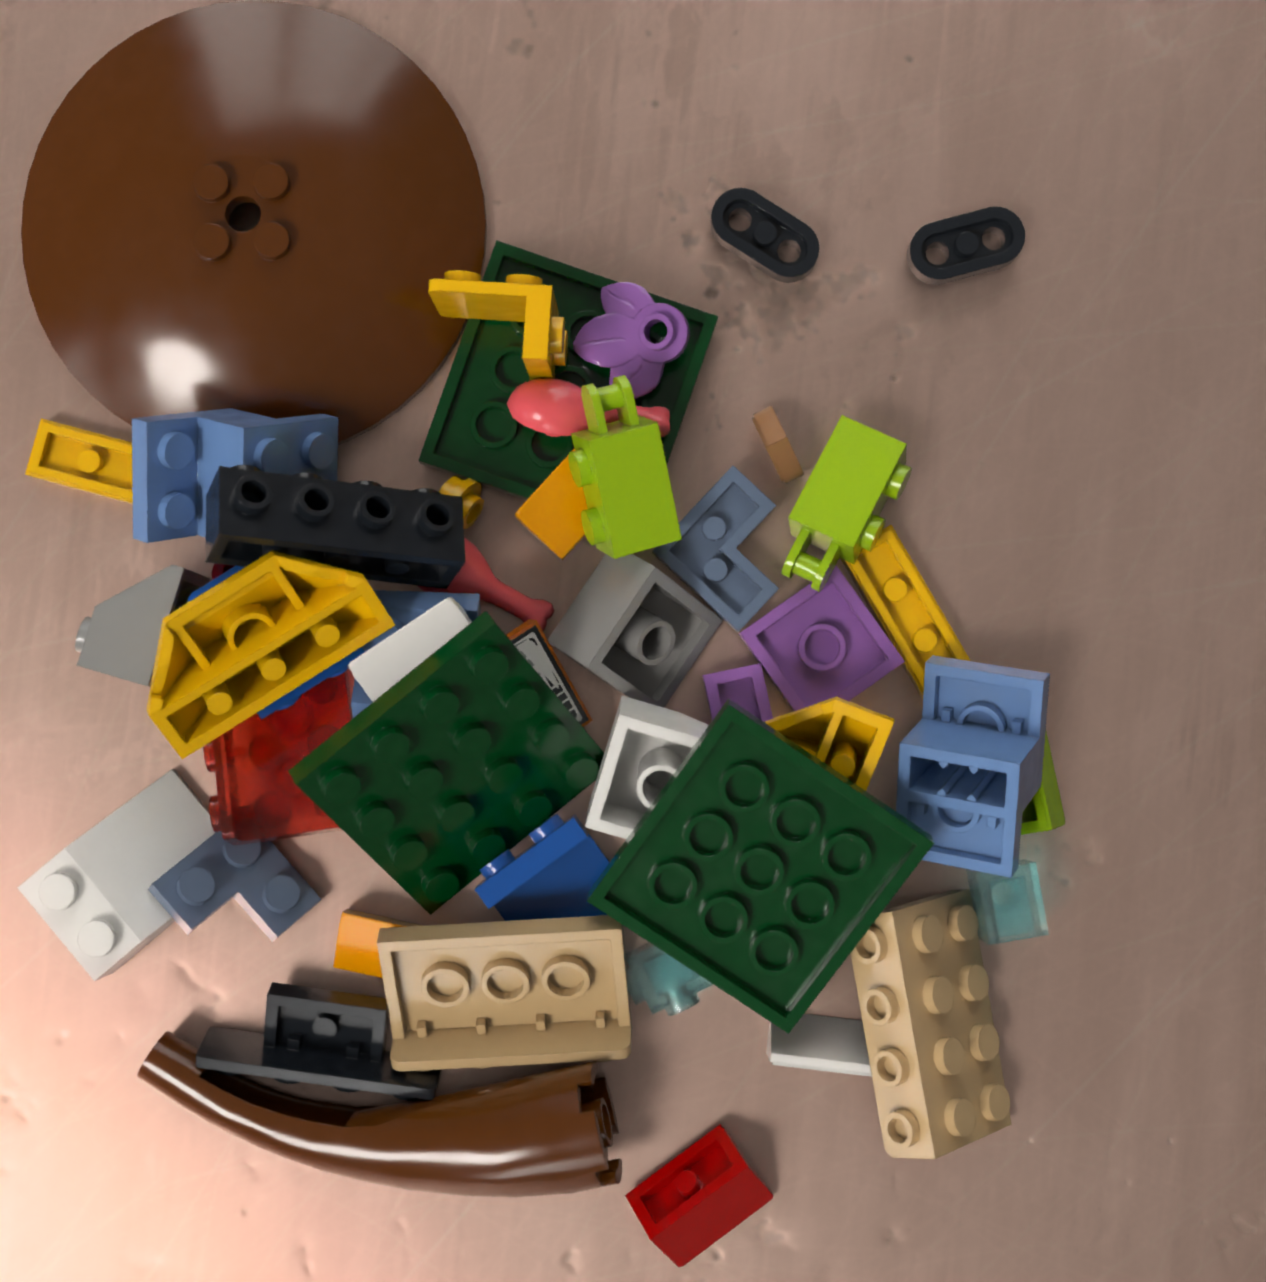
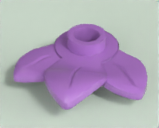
M617 282L602 287L601 301L606 314L593 318L581 328L573 342V349L587 362L603 368H610L609 385L612 384L614 377L625 375L631 384L634 399H637L655 389L660 383L665 363L675 360L684 352L689 342L690 329L684 314L674 306L666 303H655L651 295L642 286L630 282ZM658 322H664L667 327L665 339L660 343H653L649 336L651 327Z

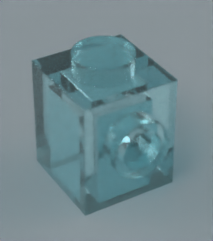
M1026 859L1019 860L1018 869L1012 878L966 869L973 908L979 922V940L991 945L1049 935L1036 862Z
M650 942L626 953V960L630 967L627 969L628 991L636 1005L646 1001L652 1014L663 1009L666 1010L668 1016L683 1012L700 1002L697 992L713 985Z

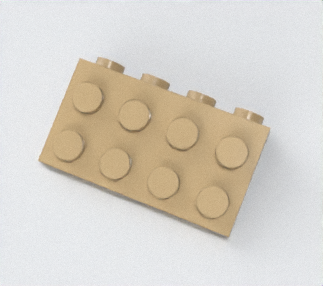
M970 889L950 890L883 910L851 952L884 1148L888 1155L893 1158L937 1159L1012 1125L1009 1112L1010 1097L1005 1088L999 1056L1000 1040L998 1032L994 1027L988 993L989 978L983 965L978 937L979 922L973 908Z
M583 916L379 929L377 947L393 1038L390 1059L394 1070L400 1072H427L440 1069H485L496 1066L533 1064L543 1066L551 1063L607 1062L622 1060L630 1056L632 1018L623 925L610 916Z

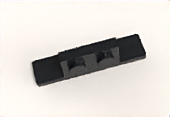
M272 982L267 993L264 1033L210 1027L196 1053L195 1064L198 1068L215 1070L217 1073L227 1076L240 1074L274 1078L276 1081L284 1084L304 1082L332 1086L342 1092H357L361 1090L389 1094L406 1101L418 1099L433 1100L436 1096L442 1069L427 1072H400L392 1068L391 1051L385 1050L389 1018L386 998Z

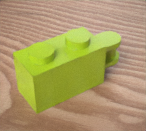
M625 375L614 377L611 385L596 388L593 383L583 385L581 396L588 429L571 433L575 451L569 452L568 461L575 484L579 488L583 487L587 509L581 512V521L588 542L592 546L596 545L598 550L616 559L682 540L658 422L637 414L633 390ZM617 409L619 420L606 424L604 412Z
M841 415L788 517L790 533L796 537V540L784 562L782 575L792 578L796 574L811 581V588L821 592L839 558L855 564L862 548L870 552L873 550L886 522V519L879 516L889 497L895 500L899 499L911 475L912 468L906 465V443ZM810 544L826 551L822 560L806 553Z

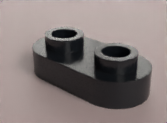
M747 188L728 190L716 200L711 214V230L715 239L723 247L780 282L791 283L802 280L813 270L819 255V242L815 232L807 224L757 192ZM734 215H744L748 218L750 227L744 231H736L729 225V219ZM786 245L792 246L797 250L799 258L791 263L784 262L778 256V249Z
M996 206L928 223L915 233L908 246V266L915 277L931 285H941L1004 268L1017 257L1025 242L1024 226L1014 212ZM986 233L997 235L1001 241V248L997 250L988 249L983 244L982 235ZM930 248L942 250L946 258L945 263L935 265L929 262L926 257V250Z

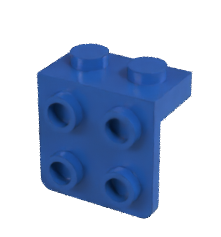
M557 813L528 834L534 844L514 857L511 851L507 849L483 866L480 872L485 879L474 889L487 908L490 909L494 906L505 921L607 915L587 902V895L610 862L575 814L563 822Z

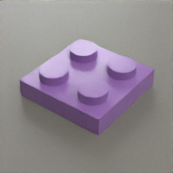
M835 565L821 592L812 589L811 582L739 633L741 639L758 663H761L763 670L792 711L836 696L850 701L905 662L837 565Z

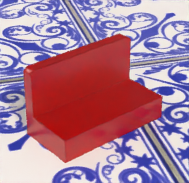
M721 1124L625 1195L649 1239L678 1267L686 1265L773 1199V1194L768 1186L751 1168L731 1135Z

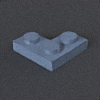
M733 465L679 522L682 540L658 546L652 553L738 633L779 588L737 550L739 545L770 514L776 505Z
M244 810L153 882L148 889L187 935L234 898L272 942L321 900L318 894Z

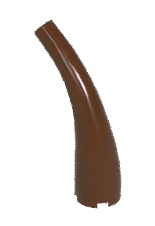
M167 1031L152 1048L137 1074L139 1080L182 1108L241 1140L302 1165L359 1181L407 1190L460 1196L528 1197L570 1194L620 1183L622 1177V1160L619 1158L608 1160L607 1147L613 1145V1134H618L619 1130L606 1078L595 1079V1075L598 1073V1062L596 1061L438 1095L433 1100L418 1099L384 1106L353 1107L298 1098L263 1087L238 1075L227 1076L219 1074L215 1070L198 1068L195 1064L196 1053L199 1048Z

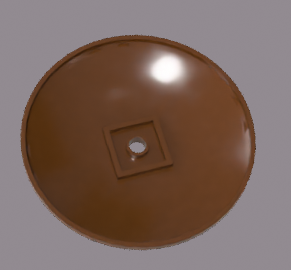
M260 0L217 3L190 9L167 17L136 32L96 62L68 92L51 118L40 140L28 174L23 200L21 227L23 264L29 293L39 321L52 347L70 373L91 396L114 415L132 426V418L233 408L275 419L326 414L338 417V445L368 432L400 411L424 389L441 369L458 343L468 319L441 316L428 293L429 280L444 279V273L453 270L474 272L480 274L482 279L487 236L484 193L472 149L453 109L428 76L393 44L371 30L342 16L305 5ZM242 203H254L261 210L258 224L248 231H237L230 225V215L233 209Z

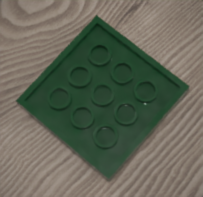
M496 240L482 281L505 283L507 275L526 274L542 278V285H552L559 317H565V330H568L566 366H555L554 379L572 382L581 388L583 385L591 383L596 388L609 385L610 368L600 367L581 358L574 351L573 342L578 332L586 323L595 317L606 314L602 306L601 289L604 286L617 283V281ZM649 293L655 303H666L680 310L686 317L690 329V337L686 349L678 358L665 363L658 386L648 394L635 399L636 406L666 407L670 411V432L661 438L666 464L668 465L714 333L718 316ZM468 319L418 461L420 464L463 479L471 478L483 486L527 500L567 457L569 452L574 449L572 436L550 437L545 433L527 428L512 418L507 407V401L515 388L531 381L522 359L525 322ZM664 322L654 324L649 333L651 341L653 343L662 342L667 335V327Z
M485 611L288 772L296 786L431 915L478 877L483 866L505 850H511L527 837L530 832L592 784L597 778L604 752Z
M728 698L591 887L587 895V902L789 1034L927 854L934 841L929 833Z

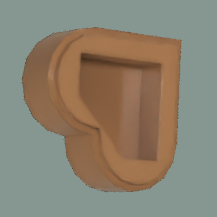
M772 405L754 413L752 420L781 481L788 483L803 476L804 472Z

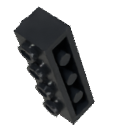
M251 465L219 466L206 495L205 562L246 567L273 550L361 573L367 580L447 589L465 563L462 497L443 495L437 490L430 488H419L412 491L383 487L377 482L366 480L354 483L325 480L313 473L286 475L263 472Z

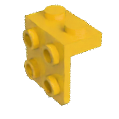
M453 270L445 272L444 279L429 280L428 293L441 316L525 322L522 359L530 380L555 378V366H566L568 330H565V317H559L552 285H542V278L526 274H511L506 276L505 283L481 281L480 274L470 271Z

